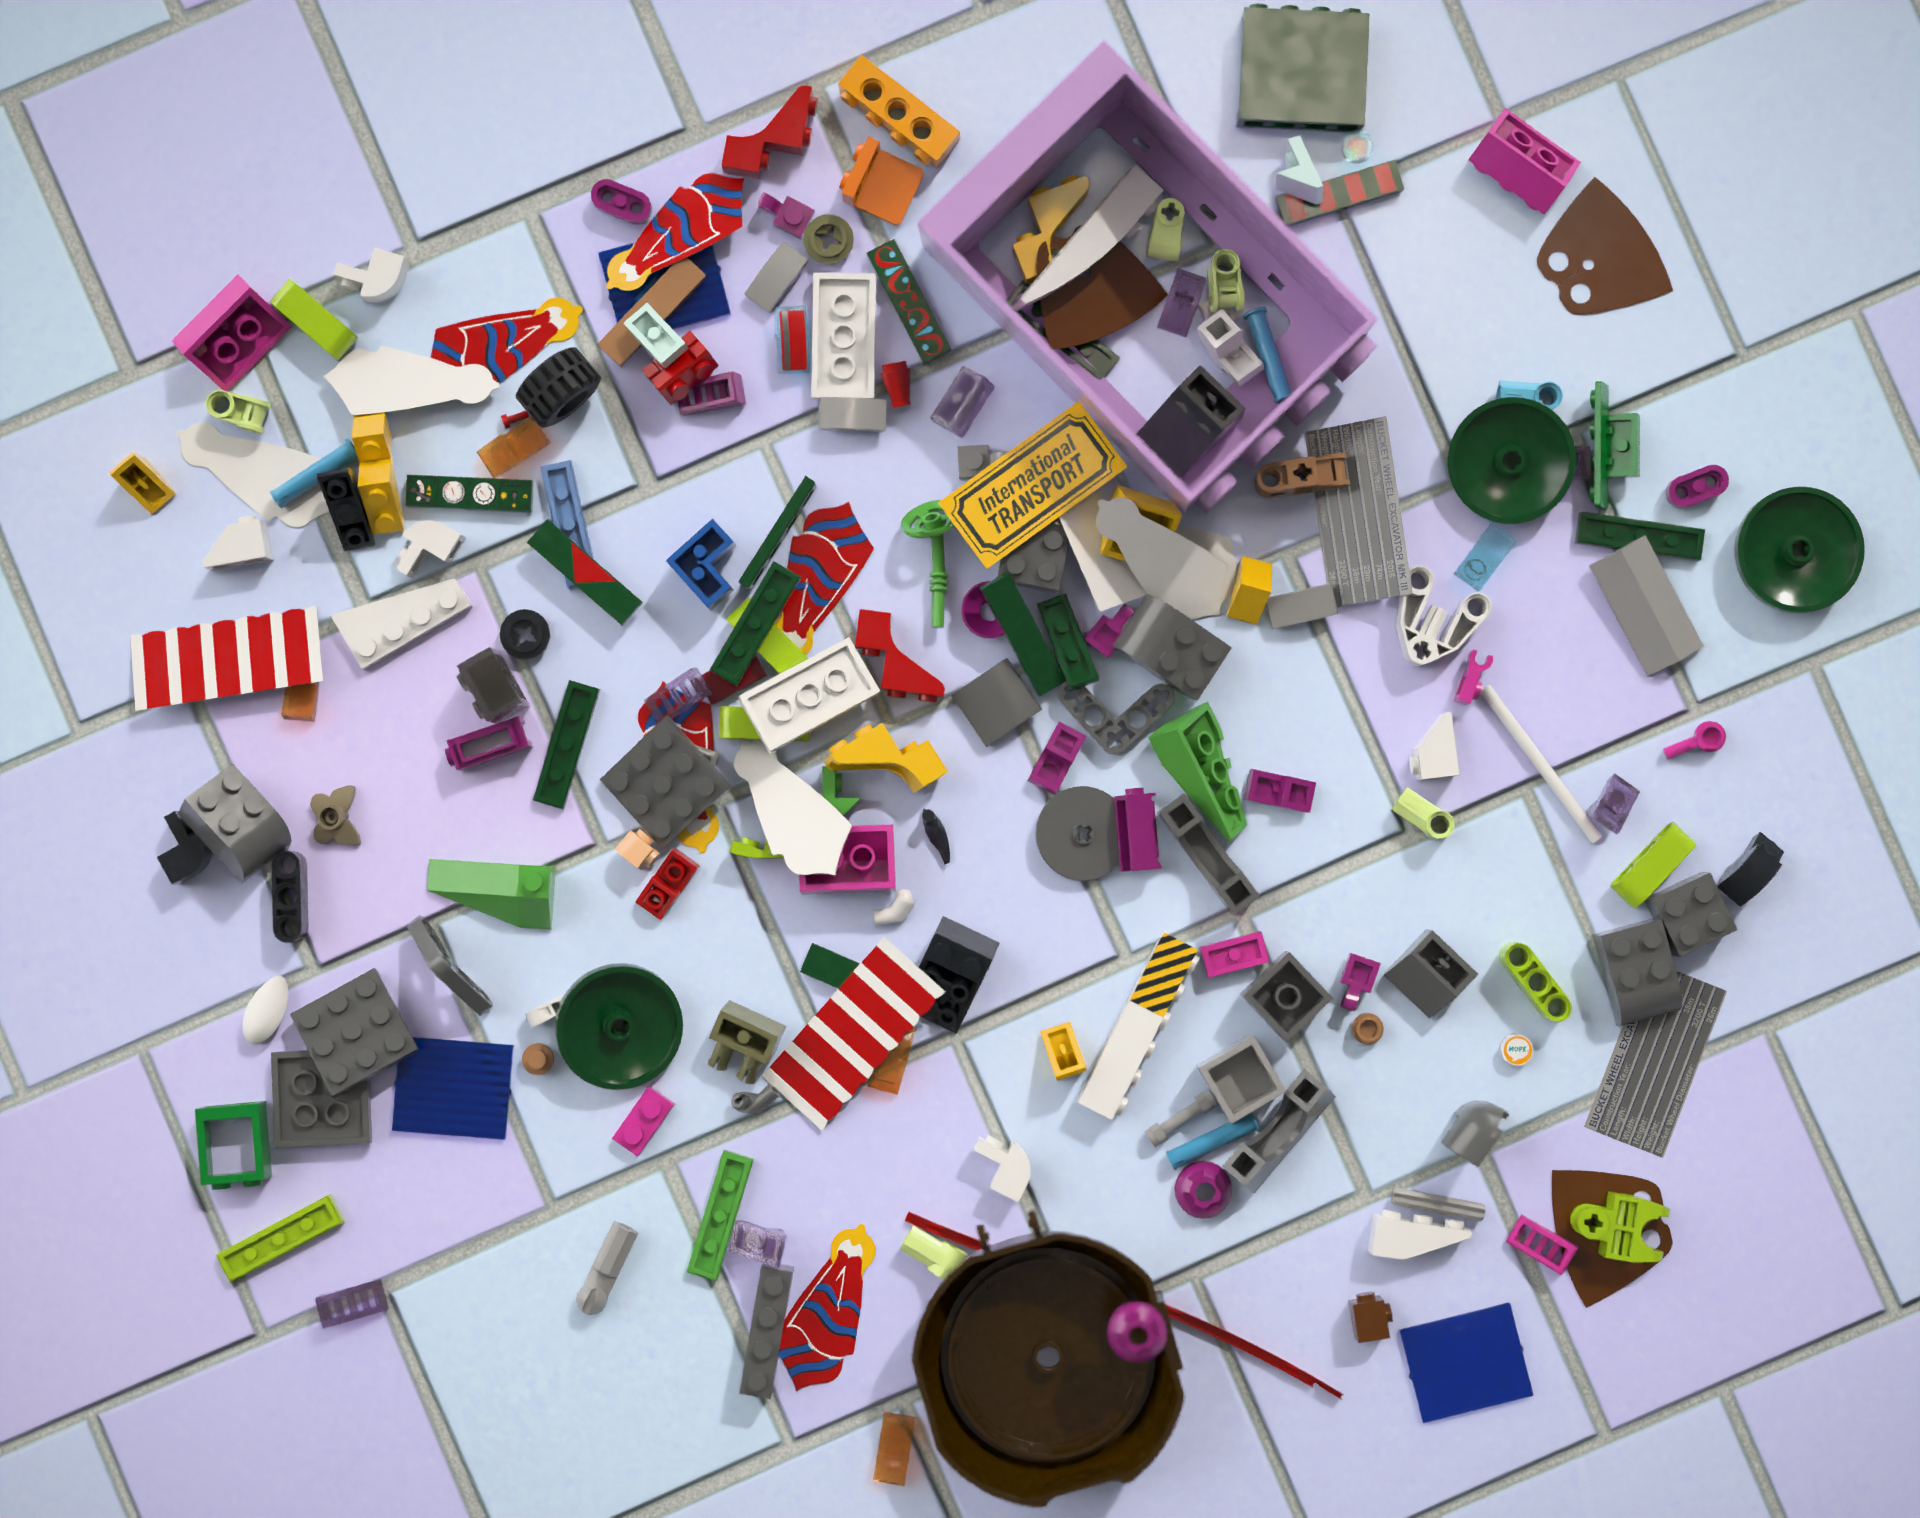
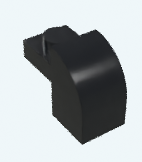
M173 811L164 816V819L179 845L157 856V859L171 885H180L200 874L208 866L213 852L178 815V811Z
M1760 831L1752 837L1744 854L1726 868L1717 884L1718 889L1741 907L1755 897L1777 874L1782 866L1779 861L1784 851Z

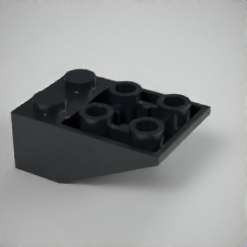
M1200 365L1175 389L1136 435L1181 479L1243 418L1246 408Z
M943 916L919 968L939 985L945 993L936 998L930 1010L920 1017L957 1034L994 959L1000 942Z

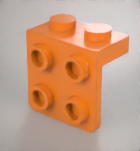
M868 136L865 144L859 143L854 152L852 160L856 163L851 173L846 171L840 182L839 189L842 190L843 202L898 226L902 223L923 179L924 172L922 168L881 150L880 141Z

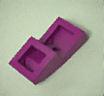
M1058 722L1027 781L1056 795L1086 735Z
M1250 769L1244 800L1310 813L1316 782Z

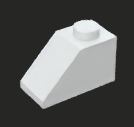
M245 516L238 518V523L228 525L203 559V568L213 571L273 560L267 523L260 519L257 520L256 516Z
M1452 712L1440 714L1413 748V755L1409 756L1411 773L1416 774L1417 780L1460 775Z

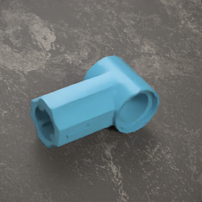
M1499 381L1496 399L1520 397L1543 404L1539 399L1540 391H1546L1552 397V404L1545 406L1554 410L1562 402L1563 393L1559 385L1550 381L1543 383Z

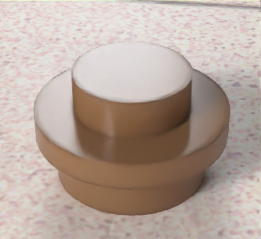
M1363 1013L1354 1019L1351 1030L1358 1042L1371 1045L1380 1040L1384 1027L1378 1016L1372 1013Z
M542 1043L530 1045L522 1055V1064L525 1070L533 1075L547 1073L554 1063L552 1050Z

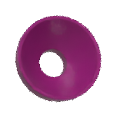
M985 581L974 585L966 593L962 602L961 614L966 627L972 633L982 638L993 639L1003 636L1004 633L996 619L987 621L980 614L982 605L987 603L980 590V587L990 582Z
M1210 1161L1190 1163L1178 1174L1175 1182V1197L1178 1204L1188 1215L1195 1218L1206 1219L1215 1217L1226 1209L1231 1200L1232 1183L1228 1174L1218 1164ZM1201 1183H1210L1214 1187V1196L1208 1201L1199 1200L1196 1196V1188Z
M1131 1302L1119 1307L1113 1313L1108 1324L1107 1334L1109 1343L1117 1355L1131 1362H1144L1160 1353L1166 1341L1167 1328L1162 1315L1156 1308L1144 1302ZM1134 1327L1146 1329L1148 1332L1146 1342L1141 1345L1131 1343L1128 1338L1130 1330Z

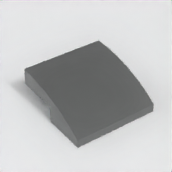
M1005 658L951 695L986 747L1042 710L1008 658Z

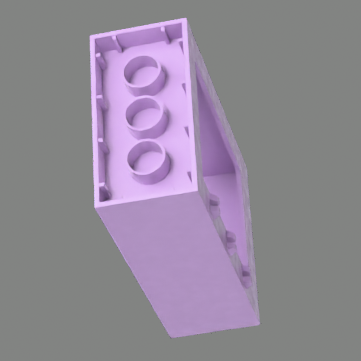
M1105 40L917 222L922 247L1074 403L1080 401L1097 426L1171 502L1175 503L1183 514L1195 503L1207 515L1231 492L1233 486L1238 482L1228 472L1237 461L1241 459L1252 471L1284 438V435L1275 425L1285 415L1296 426L1300 425L1331 392L1321 380L1332 371L1341 382H1344L1377 347L1367 333L1378 318ZM1098 128L1104 129L1170 198L1178 199L1183 204L1184 212L1220 249L1234 251L1239 256L1241 270L1289 319L1288 330L1275 341L1292 394L1284 402L1274 403V397L1264 369L1241 387L1233 382L1226 390L1246 408L1243 418L1181 479L1136 435L1147 420L1103 376L1102 379L1098 380L1062 350H1053L1049 346L1048 340L1026 323L1006 302L1017 287L978 247L979 243ZM1136 136L1146 148H1149L1145 153L1132 141ZM1203 205H1205L1206 210L1213 217H1216L1213 222L1200 210ZM1271 274L1281 286H1284L1281 291L1268 279ZM1020 293L1017 296V298L1013 301V304H1015L1019 300V298L1023 295L1022 293ZM1033 304L1021 309L1045 328L1043 316L1036 318L1032 315ZM1074 346L1068 347L1094 367Z

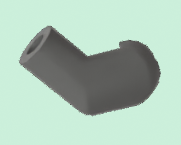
M769 1084L759 1094L750 1092L736 1093L732 1097L731 1104L739 1112L759 1114L776 1100L780 1093L776 1087Z

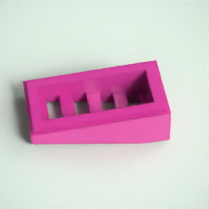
M1522 1214L1506 1240L1508 1244L1560 1275L1564 1274L1579 1248L1576 1244ZM1527 1225L1532 1229L1525 1242L1521 1243L1518 1239ZM1539 1232L1543 1237L1534 1250L1530 1248V1245ZM1551 1239L1554 1241V1244L1548 1255L1544 1256L1541 1252L1548 1240ZM1560 1246H1562L1566 1250L1557 1263L1553 1261V1258Z

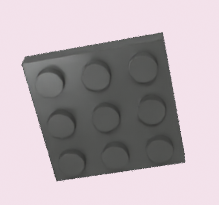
M669 716L664 717L599 779L662 850L732 786Z
M376 968L367 971L290 1014L331 1096L334 1098L420 1051Z
M308 1050L271 1052L274 1148L372 1143L370 1079L334 1098L331 1096Z

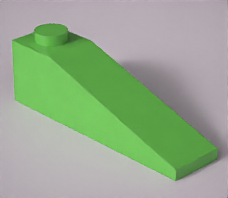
M429 859L427 890L519 928L552 929L556 866Z

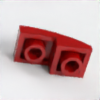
M674 847L656 874L651 877L635 903L661 920L700 865Z

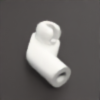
M901 889L896 892V900L890 908L873 910L875 926L904 921L914 907V898L911 891Z

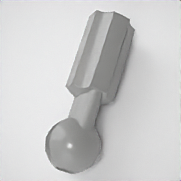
M613 1221L583 1287L577 1292L576 1303L581 1312L587 1315H595L602 1312L606 1307L607 1298L639 1233L632 1227Z

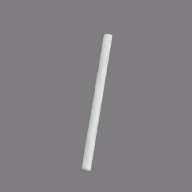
M1488 685L1480 692L1591 843L1593 844L1602 838L1595 825L1492 686Z

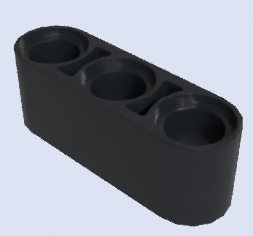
M282 851L275 855L271 865L273 933L279 941L291 943L305 938L309 928L307 861L303 854L297 851ZM288 856L292 857L296 863L295 870L291 874H288L283 868V862ZM288 888H292L297 896L296 901L292 905H288L284 900V893ZM290 919L297 925V932L293 937L288 936L284 929L286 922Z

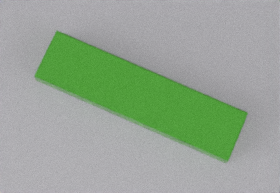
M723 1150L687 1273L713 1281L718 1280L754 1158Z

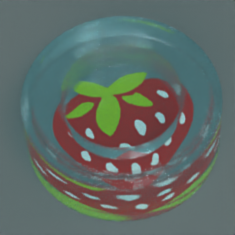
M1355 130L1345 136L1341 145V152L1343 157L1350 163L1360 164L1370 157L1373 152L1374 143L1368 133Z

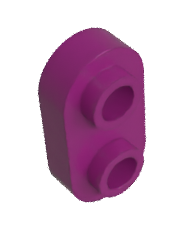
M610 179L600 180L592 187L591 200L594 206L603 213L635 225L646 222L652 214V204L648 196L643 192ZM604 194H613V199L610 202H604L602 200ZM636 204L642 206V211L638 214L631 212L632 207Z
M1719 465L1705 466L1673 479L1666 487V499L1675 508L1684 509L1722 494L1729 485V476L1726 470ZM1707 476L1714 479L1715 484L1713 487H1709L1706 484ZM1678 488L1685 490V498L1682 499L1677 496L1676 491Z

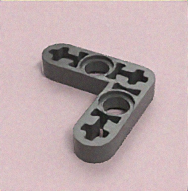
M1066 681L1058 689V700L1105 752L1113 755L1119 754L1129 747L1164 715L1175 701V693L1170 686L1163 683L1156 684L1115 720L1086 687L1079 688L1080 691L1077 696L1082 702L1088 697L1091 703L1085 705L1079 714L1074 711V708H1077L1079 705L1073 699L1068 702L1064 699L1066 695L1064 688L1067 687ZM1155 690L1160 693L1165 690L1168 693L1166 697L1168 704L1166 706L1162 703L1158 704L1152 709L1157 712V715L1152 717L1149 709L1141 705V702L1146 700L1149 705L1155 699L1153 694ZM1090 708L1098 709L1102 714L1101 723L1097 726L1088 725L1084 720L1086 710ZM1134 710H1140L1146 715V724L1141 728H1134L1129 723V714ZM1123 721L1126 729L1134 733V736L1130 739L1126 733L1120 739L1122 744L1120 748H1117L1115 745L1111 748L1108 747L1106 744L1109 741L1107 734L1109 732L1113 735L1117 734L1123 729L1117 724Z
M421 915L412 920L407 927L432 972L479 1016H482L492 1008L493 1003L488 995L452 962L437 933L428 921Z

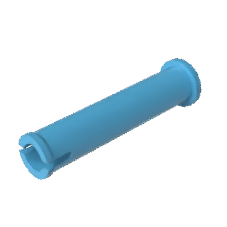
M1259 307L1243 314V319L1248 321L1260 359L1264 364V371L1274 397V403H1282L1292 394L1265 315L1267 308Z
M346 438V443L276 489L271 490L270 494L275 502L278 501V506L283 508L319 483L317 473L341 469L356 458L358 459L355 447L350 439Z
M1251 1112L1232 1124L1228 1122L1177 1148L1166 1151V1154L1174 1170H1177V1168L1255 1130L1257 1132H1261Z

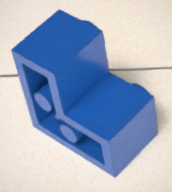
M712 518L665 561L710 611L734 591L714 566L736 547V544Z

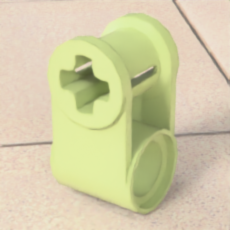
M1166 198L1158 204L1149 235L1147 257L1178 262L1185 214L1183 204L1178 199ZM1167 208H1171L1172 214L1177 215L1173 217L1172 221H1167L1166 215L1161 214L1165 213Z
M1221 249L1214 254L1207 271L1210 312L1227 308H1236L1237 311H1243L1245 291L1241 278L1239 256L1230 249ZM1217 266H1225L1230 271H1222Z
M216 390L208 395L206 409L210 415L241 429L263 434L262 424L267 409H271V403L224 390ZM222 399H229L230 407L228 411L222 414L217 413L216 407L218 402Z

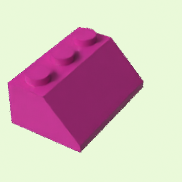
M1506 108L1468 159L1479 172L1488 174L1498 181L1504 190L1513 192L1523 199L1529 208L1540 211L1542 214H1545L1581 164L1578 159Z
M237 274L171 341L188 360L224 391H229L292 326L254 288Z
M893 824L852 826L841 850L835 876L825 873L799 874V891L801 895L896 892Z

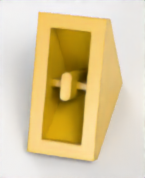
M134 452L109 472L110 476L151 514L176 495L149 461Z
M1241 556L1226 617L1254 625L1258 624L1271 593L1273 564Z
M1070 1021L1040 1031L1057 1081L1087 1071Z

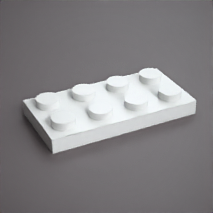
M813 272L812 399H819L821 397L874 399L876 273Z
M848 637L740 695L738 700L768 752L771 753L875 697L880 693V689L851 639Z

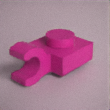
M1477 650L1470 651L1467 657V667L1462 674L1454 702L1468 705L1471 704L1472 700L1476 701L1483 685V683L1478 682L1481 676L1480 672L1491 667L1493 663L1492 655H1487L1485 663L1479 665L1475 661Z

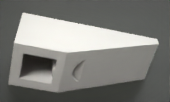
M1383 1209L1382 1215L1373 1213L1368 1252L1374 1256L1406 1260L1472 1238V1231L1464 1227V1222L1459 1220L1445 1219V1224L1432 1222L1433 1217L1414 1214L1413 1219L1401 1218V1212Z

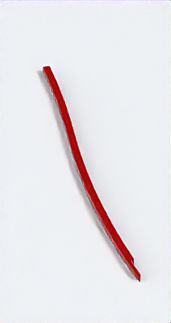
M908 1211L905 1218L906 1222L977 1251L982 1249L979 1239ZM1165 1304L1170 1318L1225 1341L1284 1371L1312 1388L1313 1384L1317 1383L1321 1388L1342 1400L1341 1396L1344 1395L1343 1393L1288 1361L1229 1331Z

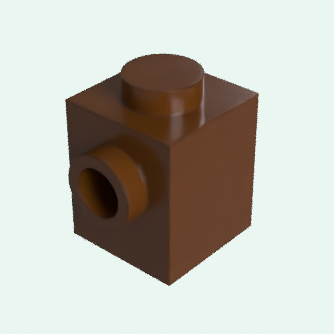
M1375 1292L1356 1294V1299L1348 1300L1354 1338L1358 1343L1390 1338L1388 1323L1393 1322L1389 1303H1385L1380 1295L1375 1296Z

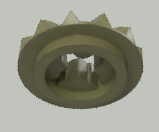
M825 214L816 217L808 224L804 232L805 249L809 256L820 264L834 265L841 260H845L853 248L854 236L852 229L843 218L837 215ZM834 228V239L839 244H831L825 252L824 241L820 237L828 236L829 232Z

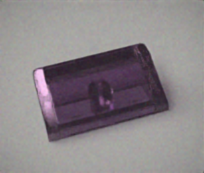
M962 366L930 419L956 436L963 438L995 386L985 376Z

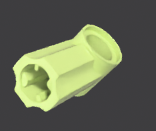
M1406 787L1391 809L1433 840L1446 838L1454 830V820L1448 812L1440 810L1408 787ZM1434 817H1441L1445 820L1446 830L1443 834H1437L1431 829V820Z
M913 1225L900 1247L901 1251L928 1266L927 1269L943 1280L968 1256L955 1245L945 1240L942 1242Z

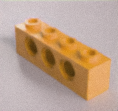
M862 54L838 83L839 92L841 93L840 98L844 103L853 109L857 106L866 113L864 117L877 128L882 125L890 131L889 136L901 147H904L905 144L915 151L913 155L926 166L931 163L934 167L938 168L960 140V131ZM871 89H876L881 93L880 98L875 101L866 99L864 95ZM895 108H900L906 112V115L901 120H894L889 116V113ZM924 127L931 134L926 139H918L913 133L917 128Z

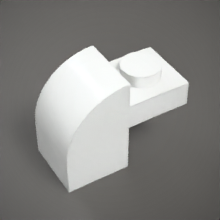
M374 247L367 271L337 263L333 275L342 281L341 286L347 289L359 291L360 287H362L360 296L366 302L380 303L393 298L401 290L406 280L410 262L405 256Z
M1223 309L1197 327L1200 339L1213 361L1222 372L1226 371L1239 387L1264 369L1263 362L1244 342L1241 329Z
M423 520L409 526L401 535L412 543L409 547L405 546L400 551L396 560L399 563L396 569L413 579L428 552L451 564L466 537L438 521Z
M987 1135L986 1139L979 1136L973 1150L1000 1164L990 1182V1188L1019 1202L1028 1185L1031 1174L1030 1163L1025 1150L1015 1140H1012L1008 1150L1003 1149L1004 1143L990 1135Z

